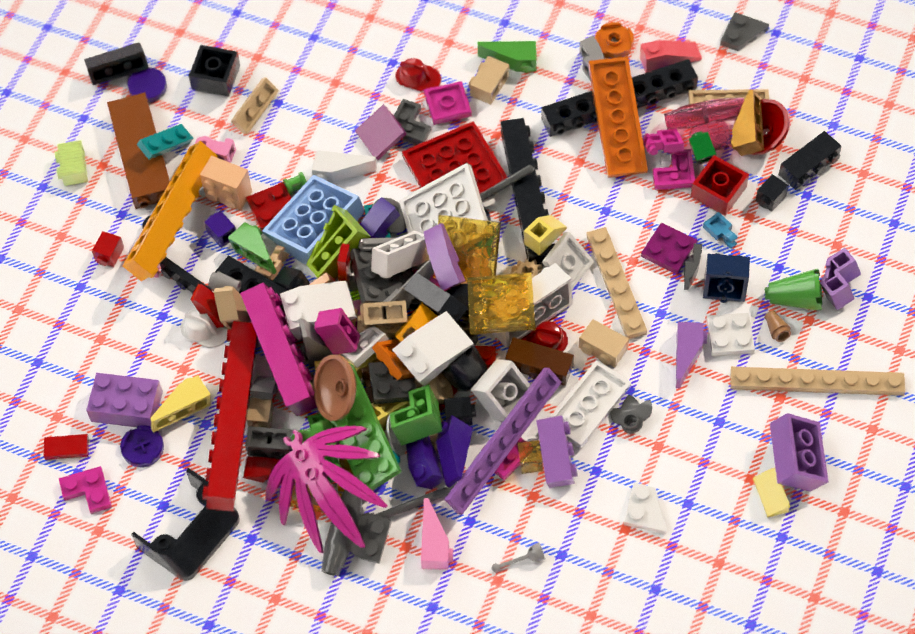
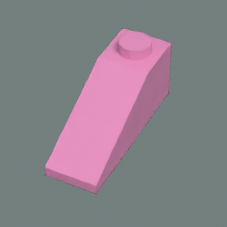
M424 498L422 569L449 570V562H453L454 549L449 548L448 537L429 498Z

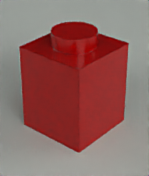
M102 231L92 249L95 261L102 266L114 267L124 249L122 238Z

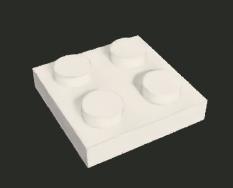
M564 232L542 261L545 267H550L556 263L570 276L572 290L594 262L570 232Z
M749 312L707 315L706 321L712 357L754 354L755 346Z

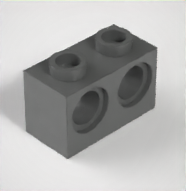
M249 426L245 444L248 457H266L281 460L285 455L293 451L292 447L286 445L283 440L285 436L291 439L293 435L292 430Z

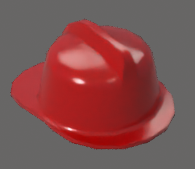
M409 58L401 61L395 73L396 81L401 86L424 92V89L440 86L442 79L437 69L424 64L418 58Z
M552 321L540 323L529 334L521 338L522 340L559 351H564L568 345L566 332Z

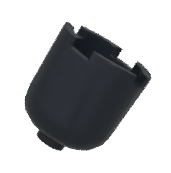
M472 345L441 373L458 391L468 392L471 391L470 389L488 368L476 347Z

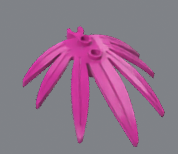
M343 426L328 429L313 435L303 443L302 434L299 431L293 430L295 439L292 442L289 437L285 436L283 438L285 444L291 446L293 451L285 455L276 464L268 479L265 498L268 501L272 499L281 485L279 515L282 525H286L294 480L296 479V495L301 518L311 541L319 553L323 554L324 550L307 485L316 502L331 522L361 548H365L363 539L340 496L328 481L327 475L355 496L377 506L388 507L361 480L343 468L325 460L326 456L340 459L379 458V454L360 447L327 445L346 440L366 431L367 428L363 426Z

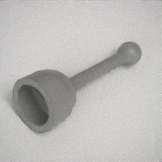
M540 542L530 546L526 555L500 564L494 563L491 569L494 572H498L502 567L528 558L534 562L545 560Z

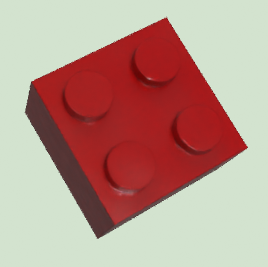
M714 155L692 183L690 197L726 216L746 190L749 174Z

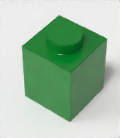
M703 131L694 133L689 138V144L697 166L709 162L714 155L716 156L708 132L703 133Z

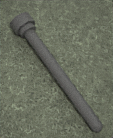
M526 166L480 193L482 202L534 171L533 166Z
M456 483L450 488H441L377 514L371 513V515L386 519L424 505V498H429L430 502L447 496ZM367 512L362 514L361 516L370 515V513Z

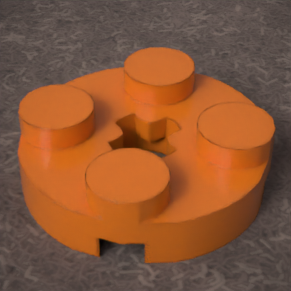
M608 22L603 24L598 32L596 31L595 39L602 50L604 58H618L631 53L634 44V34L629 27L627 29L620 22ZM614 37L616 40L619 41L611 42V38Z

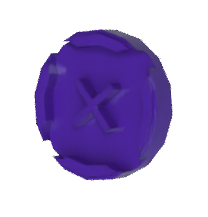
M149 67V69L133 73L128 79L127 86L131 96L145 92L148 103L157 101L161 95L166 93L167 82L165 75L160 70Z
M140 425L125 433L121 439L120 449L123 458L128 464L143 468L153 465L160 459L164 451V442L158 431L153 432L151 426Z

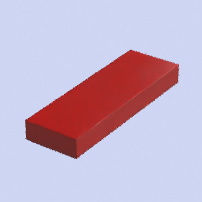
M342 243L337 260L338 280H346L349 288L351 279L350 244Z

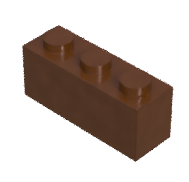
M515 337L512 338L505 360L512 361L522 374L528 375L532 379H536L543 368H550L562 382L560 384L562 386L567 385L574 366L573 354Z

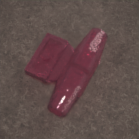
M717 98L682 106L664 113L667 129H690L689 138L694 133L703 131V133L708 132L715 151L732 147L729 126L725 121L738 117L744 103V98Z

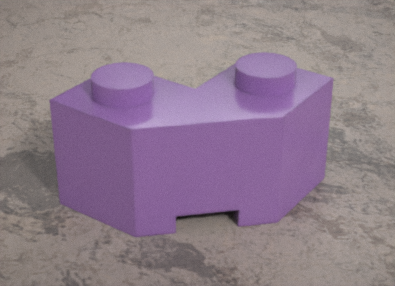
M845 247L827 258L825 274L820 282L826 298L836 310H839L855 299L848 283L862 275L857 261Z

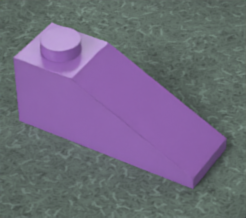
M678 322L676 388L678 389L682 386L701 354L703 344H707V331H704V323Z

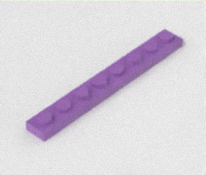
M543 368L465 471L462 479L456 483L444 499L457 514H464L562 383L550 368Z

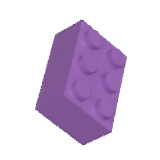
M96 372L86 409L90 421L136 428L140 425L151 426V417L159 409L163 394L160 381Z
M786 413L770 422L777 484L811 492L829 483L820 422Z

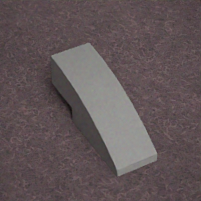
M593 35L581 40L579 43V54L583 58L582 71L589 80L588 62L604 59L602 50Z

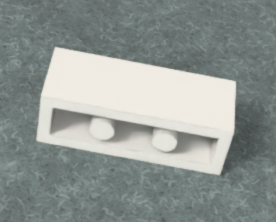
M413 231L372 248L371 271L382 278H391L397 273L404 272L411 267L428 261L429 255L424 234Z

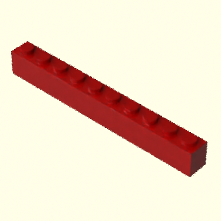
M233 321L232 329L227 330L226 341L230 343L229 346L225 345L224 358H227V362L222 363L221 373L225 377L220 379L219 392H222V397H217L216 409L219 410V414L214 416V427H217V431H212L211 445H214V450H209L208 463L212 464L211 468L206 470V481H209V484L204 486L203 500H207V509L234 511L258 339L251 322Z

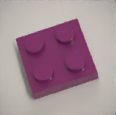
M661 222L641 252V257L678 275L698 240Z

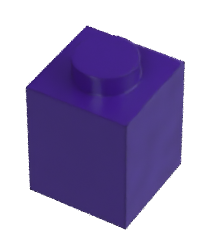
M220 210L216 214L210 215L204 223L207 233L223 248L230 243L228 237L236 230V227Z

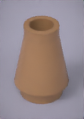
M776 311L767 312L764 318L767 321L772 339L777 342L787 340L791 335L790 326Z

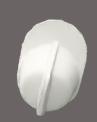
M197 309L185 313V318L180 325V331L185 338L209 348L218 347L227 340L228 329L225 326L224 328H216L208 314H200Z

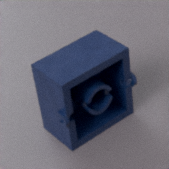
M708 253L704 274L703 299L720 300L721 303H727V301L745 302L749 282L750 257Z

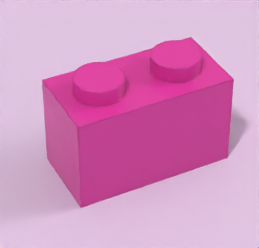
M343 309L319 311L314 328L332 354L356 352L360 334Z

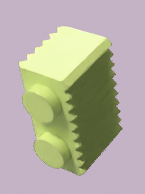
M76 140L57 144L58 151H54L56 163L60 165V167L56 168L58 179H62L64 186L87 183L88 175L82 141Z

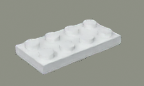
M596 360L550 417L562 415L565 422L569 421L571 434L567 435L568 441L582 448L628 391L632 382Z

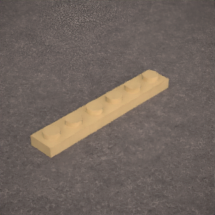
M603 227L586 232L587 240L625 336L632 339L647 335V328L607 228Z

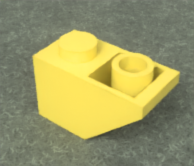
M552 215L538 217L524 230V244L540 256L567 229V226Z

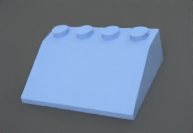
M313 175L268 223L262 232L277 245L285 247V251L296 260L306 265L316 242L320 241L325 231L323 227L325 223L329 222L334 205L347 210L356 221L365 213V210L358 195Z

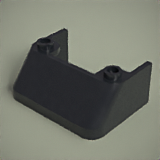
M190 468L186 470L190 485L197 489V500L204 508L181 535L175 539L169 534H161L150 543L134 531L131 534L138 550L183 581L191 580L197 575L240 522V516L235 507L234 511L207 509V500H203L204 486H208L209 481H206V479Z

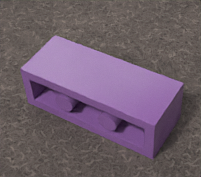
M562 415L536 420L547 486L554 488L575 484L574 477H577L578 473L576 464H572L571 461L574 449L572 442L568 443L567 435L571 434L569 421L565 422Z

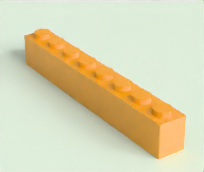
M201 141L195 143L187 150L122 266L140 281L153 278L158 272L157 266L165 259L167 248L175 241L174 236L182 228L184 217L191 212L192 208L190 206L200 195L199 190L203 187L200 177L202 170L211 156L218 157L216 153Z

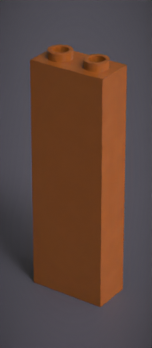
M146 93L109 101L107 106L135 209L147 208L150 205L157 204L170 180L163 154L149 160L137 146L140 139L156 134Z

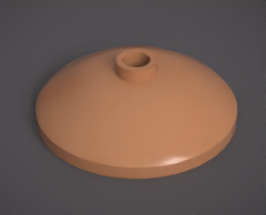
M328 355L323 358L317 367L314 377L315 403L321 415L327 420L339 421L345 418L352 409L356 398L354 371L349 362L340 355Z

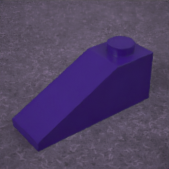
M453 415L446 421L441 422L442 431L438 433L436 439L444 481L448 488L462 479L473 431L471 426Z
M427 436L406 444L408 468L416 486L432 490L442 483L444 476L440 459L430 437Z

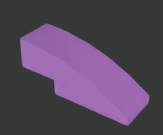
M443 223L424 231L428 255L440 288L448 290L465 282L457 263L460 260Z

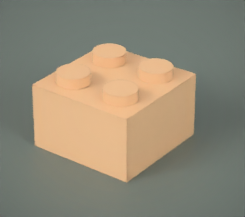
M214 156L210 157L200 174L205 197L213 202L223 203L231 209L242 210L247 202L246 197L252 193L248 169Z

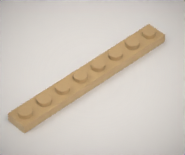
M731 366L730 389L898 396H904L906 392L905 374L902 372Z

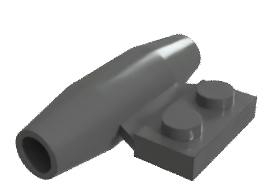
M344 490L341 500L349 511L363 539L365 548L356 545L331 522L324 544L321 572L332 576H339L350 552L358 559L380 564L392 523L390 519L371 514L361 516L362 499L347 490Z

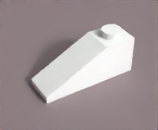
M316 150L312 165V176L315 175L330 183H336L375 172L377 170L376 157Z

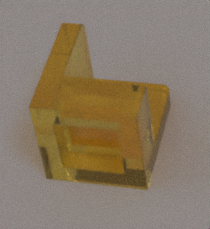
M540 441L517 443L521 474L543 471Z

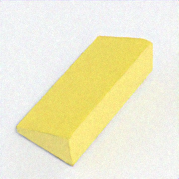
M771 468L753 477L767 518L789 512L790 503L783 485L777 484L775 468Z

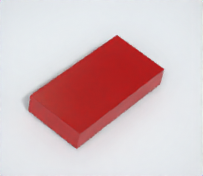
M88 434L44 437L45 460L89 457Z

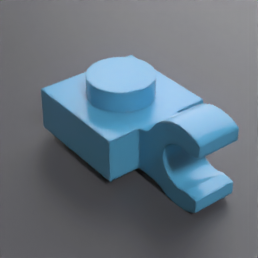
M719 212L703 223V228L714 239L718 240L722 237L724 243L730 249L737 245L735 240L738 237L731 231L732 224Z

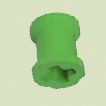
M302 171L295 177L283 179V183L290 196L293 195V192L300 190L307 182Z

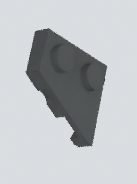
M734 12L720 40V45L739 51L747 43L754 41L757 35L763 31L767 32L770 24Z

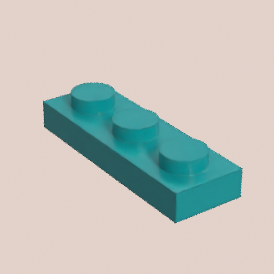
M181 123L140 139L137 146L150 160L187 145L194 138Z

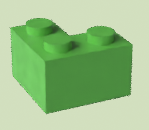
M429 384L409 391V407L390 413L391 428L401 446L442 431L439 403Z

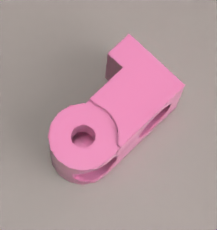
M208 136L197 138L195 143L203 142L218 155L217 158L231 163L236 152L233 139L226 138L225 142L212 140Z

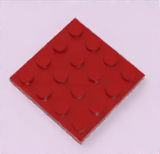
M474 121L401 151L403 159L420 188L466 163L472 167L479 193L508 178Z

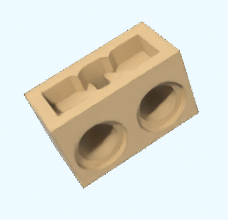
M406 300L360 304L361 326L407 322Z

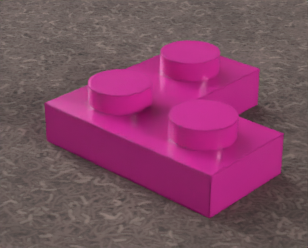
M684 149V151H679L676 154H670L672 167L653 168L655 190L692 188V183L695 181L691 149Z
M101 466L58 478L64 501L86 495L91 514L112 508Z

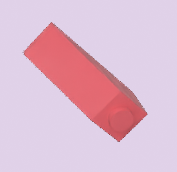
M659 39L642 43L640 47V61L645 73L687 59L690 62L702 60L696 42Z

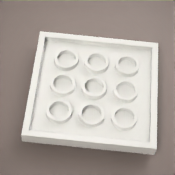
M468 163L399 200L408 233L417 231L424 234V231L443 223L456 254L492 235L472 167ZM427 261L418 265V269H420Z

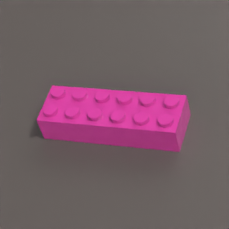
M264 283L240 293L285 406L297 417L317 408L314 399L315 392L310 381L313 379L309 368H305L302 362L305 361V357L301 349H298L295 345L297 339L289 330L285 311L282 312L280 308L282 301L279 295L275 294L272 287L268 288Z

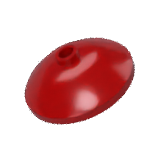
M761 99L764 150L750 155H762L774 150L787 136L790 128V115L780 102L773 99Z

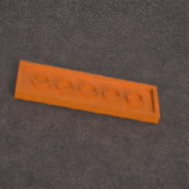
M628 56L589 61L588 68L607 178L647 173L648 167Z

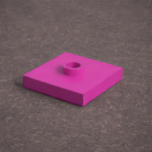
M462 81L423 90L433 125L472 116Z

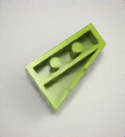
M336 205L333 206L331 210L333 211L329 222L325 223L323 227L325 231L320 241L316 242L306 264L317 278L325 273L334 279L338 276L337 260L342 243L350 244L351 251L353 248L359 249L360 239L371 237L347 210Z

